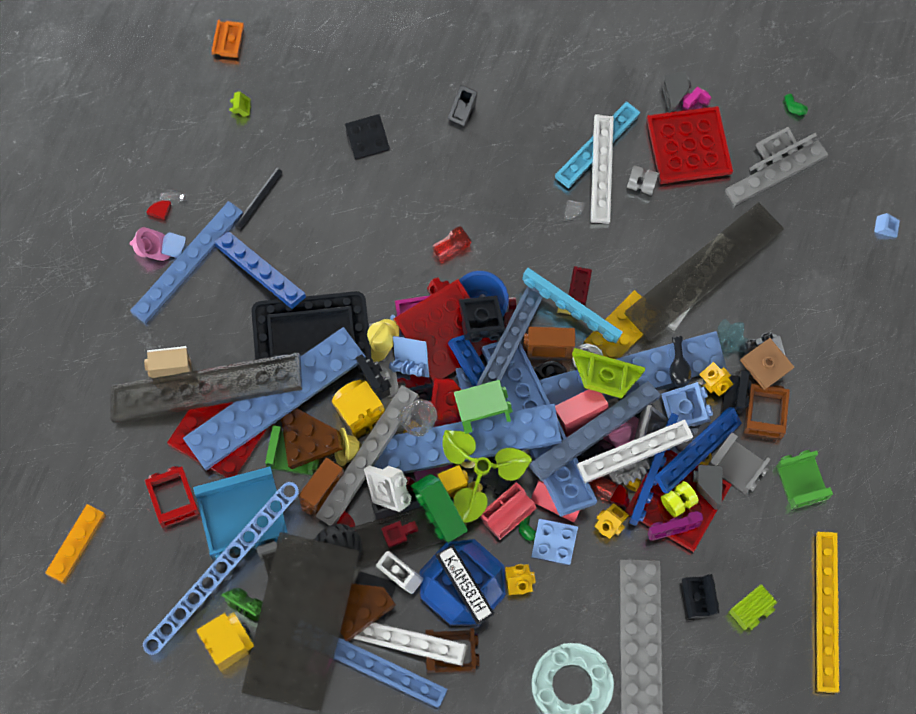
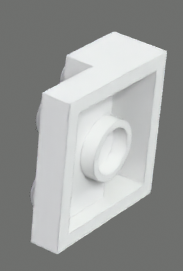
M370 465L364 469L373 503L398 512L410 505L411 495L407 491V479L404 477L402 470L390 466L382 470Z

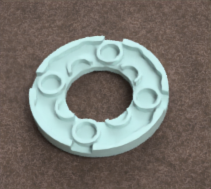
M565 643L547 651L539 659L532 675L533 697L543 714H602L608 707L613 695V676L606 660L596 650L583 644ZM563 666H580L590 675L592 692L584 702L576 705L566 704L555 695L552 686L553 677Z

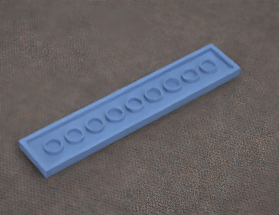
M343 327L183 437V439L204 469L208 470L356 367V357L362 354L366 359V356Z
M717 331L682 341L683 357L690 365L691 378L700 376L699 374L712 362L720 369L723 367L727 368ZM673 343L616 358V360L645 367L644 373L624 396L629 395L647 381L654 388L673 383L669 375V368L675 358ZM578 369L539 380L550 404L554 403L555 406L588 390L583 385ZM602 393L606 401L618 398Z
M498 342L482 347L481 351L487 363ZM520 342L500 382L501 387H506L508 398H505L506 402L510 401L512 411L550 404ZM558 421L561 440L563 441L567 437ZM557 444L528 450L533 460H536ZM574 458L543 480L560 517L596 505L597 503L589 482L584 483L577 468L579 463L577 458Z
M554 403L513 411L509 413L510 422H507L505 413L472 421L470 423L473 432L468 433L474 438L476 444L474 453L469 456L477 459L495 456L499 450L504 448H515L523 451L562 443ZM462 422L394 435L373 467L383 470L390 466L400 469L403 474L454 464L446 458L442 440L445 430L464 432Z

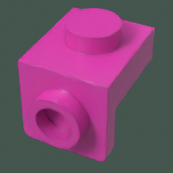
M697 86L691 94L687 93L684 96L682 110H691L697 102L708 107L712 97L706 90L700 89Z

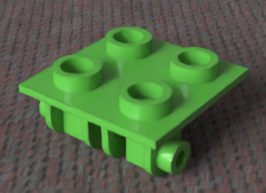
M234 588L221 595L226 598L225 602H227L228 606L238 612L244 609L242 615H246V617L254 622H260L263 617L261 613L269 609L264 606L263 601L257 598L252 599L241 588Z

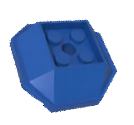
M475 539L446 542L437 553L454 545L486 600L494 610L506 596L504 565ZM435 554L419 571L420 576L423 577V581L420 584V599L450 626H479L474 621Z

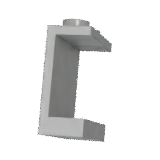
M731 432L708 465L723 466L722 478L746 495L749 490L753 492L759 484L757 481L759 475L764 477L770 467L767 464L771 459L768 457L765 461L760 459L736 442L738 436Z

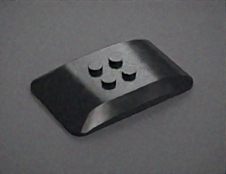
M359 291L306 296L293 309L280 299L258 301L252 306L255 364L257 371L262 375H275L343 327L366 356V359L371 357V346L367 337L369 326L366 298Z

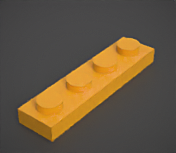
M86 504L45 572L48 576L63 584L65 583L104 518V512Z

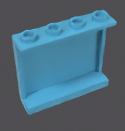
M271 467L193 487L210 551L209 554L212 559H217L277 492ZM276 500L271 503L270 508L273 512H279L282 509L280 501ZM283 513L252 548L257 549V546L274 541L276 544H280L289 538ZM266 516L258 517V526L266 527L268 525V518ZM246 531L243 538L246 542L251 543L254 541L255 535L252 531ZM233 546L230 549V554L235 553V555L241 554V549Z

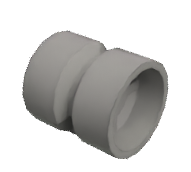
M634 165L627 188L635 191L641 189L642 193L652 195L659 172L652 170L646 172L644 168ZM639 176L644 177L643 183L638 182Z

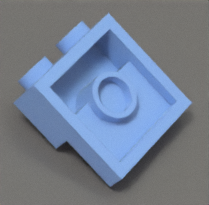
M698 382L661 394L668 419L671 413L679 415L677 422L685 420L688 427L711 422L710 416H713V411L710 404L707 405L705 400L708 397L705 386L702 387Z

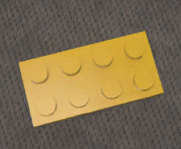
M634 290L605 319L623 332L617 343L607 341L596 330L584 340L583 344L588 343L597 346L602 350L603 356L609 358L623 357L663 314Z

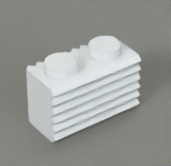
M386 551L376 564L378 569L410 594H413L423 581V577L390 551Z

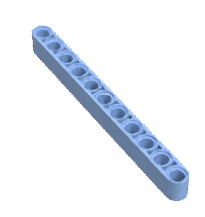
M287 482L280 487L143 642V648L146 653L151 655L157 654L297 497L299 490L296 484ZM290 485L295 488V494L292 497L285 496L284 488ZM273 501L281 502L282 509L279 512L271 510L270 505ZM266 516L268 518V525L266 527H259L257 524L258 517ZM246 531L254 533L255 539L253 542L248 543L244 540L243 535ZM233 546L241 549V555L238 558H233L230 555V549ZM225 562L228 567L227 571L219 573L216 569L217 563ZM205 577L213 579L214 585L212 588H205L203 586V579ZM193 592L200 596V601L197 604L189 601V595ZM178 608H183L186 611L184 619L176 617L175 612ZM163 624H170L172 626L171 634L166 635L162 632ZM155 639L158 642L157 650H151L148 647L149 640Z

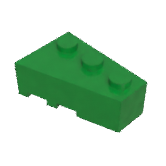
M429 474L410 485L416 494L417 501L425 509L427 519L430 523L434 524L436 528L434 531L439 540L443 539L449 543L468 531L439 478Z

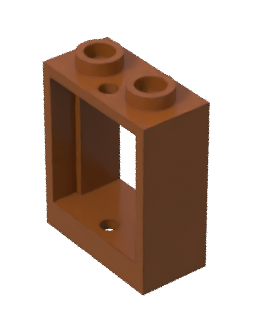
M529 327L528 333H524L523 349L526 351L528 358L572 359V352L575 348V328Z
M759 383L751 384L747 394L749 396V404L746 408L744 433L782 439L786 434L790 389L776 385L763 390ZM754 395L781 399L778 425L751 421Z
M326 457L298 495L302 506L301 509L309 515L312 513L316 515L343 475V468Z

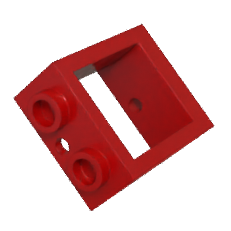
M182 466L171 467L162 474H152L145 480L162 528L200 514ZM181 476L190 504L162 514L153 486Z

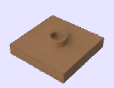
M771 338L740 360L763 390H766L795 368Z

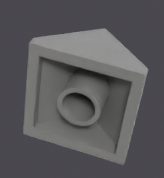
M648 405L641 412L634 440L665 428L668 419L652 405Z

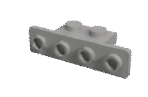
M787 127L756 143L764 160L750 167V170L757 169V171H760L767 167L766 163L770 161L775 163L783 159V154L788 153V155H791L798 151V146L803 145V147L810 145L813 143L812 139L817 134L814 133L796 142L791 130Z

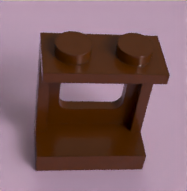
M474 628L462 631L433 632V629L425 630V635L449 641L468 640L471 652V661L462 666L444 664L443 661L426 657L427 674L476 672V666H480L479 654H475V646H479L478 633L474 634Z

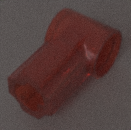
M462 226L453 229L447 237L432 245L436 256L442 260L457 250H465L472 244V240Z
M603 477L589 482L593 493L610 501L618 486Z

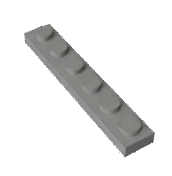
M819 140L733 184L726 188L725 192L734 206L827 158L828 153Z

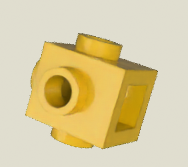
M714 362L699 374L706 382L704 384L705 388L710 393L714 391L719 397L733 385L729 379L730 373L724 367L720 369Z
M613 503L607 510L603 509L596 518L599 521L594 527L602 535L611 539L615 534L619 535L625 528L623 523L629 515Z
M528 564L505 567L506 586L509 595L533 592L532 584L536 583L534 571L530 572Z

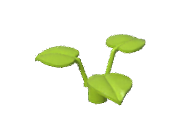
M445 430L442 446L446 458L457 465L462 464L467 458L475 463L474 471L478 474L474 489L463 488L457 492L454 498V505L464 523H469L479 518L487 507V496L483 492H477L481 476L488 474L492 467L498 468V473L503 479L514 481L524 474L532 461L528 454L515 448L499 450L495 455L497 464L491 463L485 457L472 458L469 455L474 453L476 444L470 434H465L463 431Z

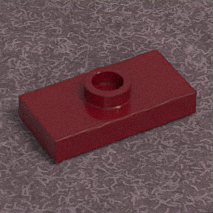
M574 266L568 295L586 306L592 269Z

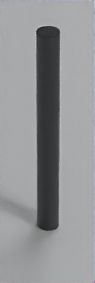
M276 168L235 224L236 228L242 229L283 173L282 170Z

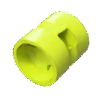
M685 481L677 485L674 491L661 496L664 507L674 518L684 513L685 508L690 509L699 502L695 491Z

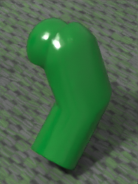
M793 94L784 96L790 113L805 115L808 112L807 106L795 102Z
M529 515L519 524V532L526 540L535 541L536 531L529 525Z

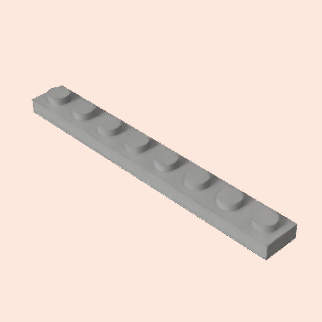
M401 385L315 517L329 526H335L366 479L364 469L369 465H375L419 398L417 393Z

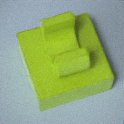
M240 91L235 92L234 98L230 100L233 108H229V111L234 114L239 113L244 117L249 116L251 99Z

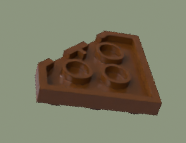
M295 409L281 418L289 468L295 469L343 450L340 431L307 413Z
M329 581L314 592V595L347 642L396 606V603L384 587Z

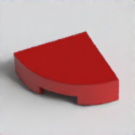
M158 201L152 204L146 212L147 215L165 220L171 206V201Z
M618 485L610 502L627 508L630 502L628 491L622 485Z
M344 511L336 524H345L356 530L353 518Z

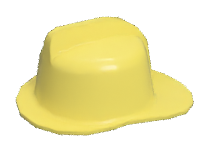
M383 319L372 324L368 329L367 337L371 346V358L374 362L384 360L393 347V336L399 337L400 330L393 320Z
M341 428L343 450L334 454L339 466H344L353 460L362 444L355 436L347 435L345 429Z

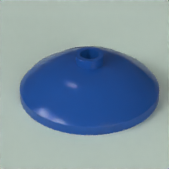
M473 271L464 275L459 280L470 298H478L482 294L485 297L497 296L502 317L505 315L509 304V295L505 284L498 276L487 271Z

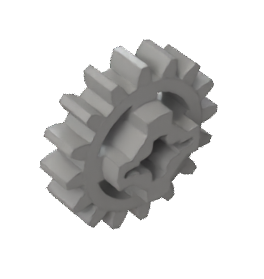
M649 458L609 473V476L613 482L617 481L618 484L624 482L627 485L629 481L635 483L636 478L642 479L641 475L647 474L646 470L650 469Z

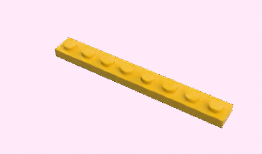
M817 532V692L826 693L839 692L837 533Z

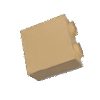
M186 346L147 350L148 359L144 360L145 370L148 371V376L152 377L154 383L193 379L191 357Z

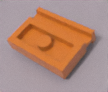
M218 20L211 51L212 55L220 54V56L238 58L244 23L221 22Z

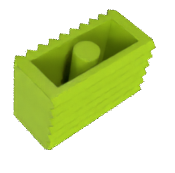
M761 584L735 605L729 613L744 630L749 627L752 630L761 623L759 618L763 615L768 617L776 610L774 606L777 604V601Z

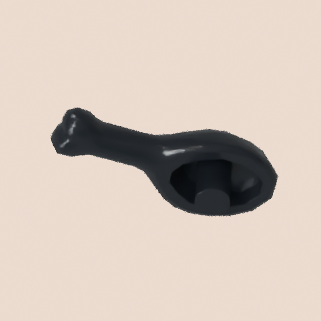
M680 335L672 337L675 358L669 368V375L676 386L683 388L689 384L692 372L690 365L683 357V337Z
M548 361L533 367L536 375L541 379L567 372L564 365L555 361Z

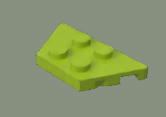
M574 348L572 352L584 387L618 398H623L645 371V367Z

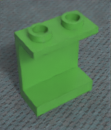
M500 380L454 392L465 434L473 432L470 422L505 413L507 422L511 421L509 414L513 412L511 403L505 400V398H508L506 387H501Z
M279 426L272 427L265 461L266 467L313 475L314 469H318L319 459L295 469L289 468L283 431Z
M806 450L800 452L799 456L795 457L787 455L782 457L781 461L777 464V469L792 510L828 500L833 495L831 487H825L816 463L817 451L811 452Z

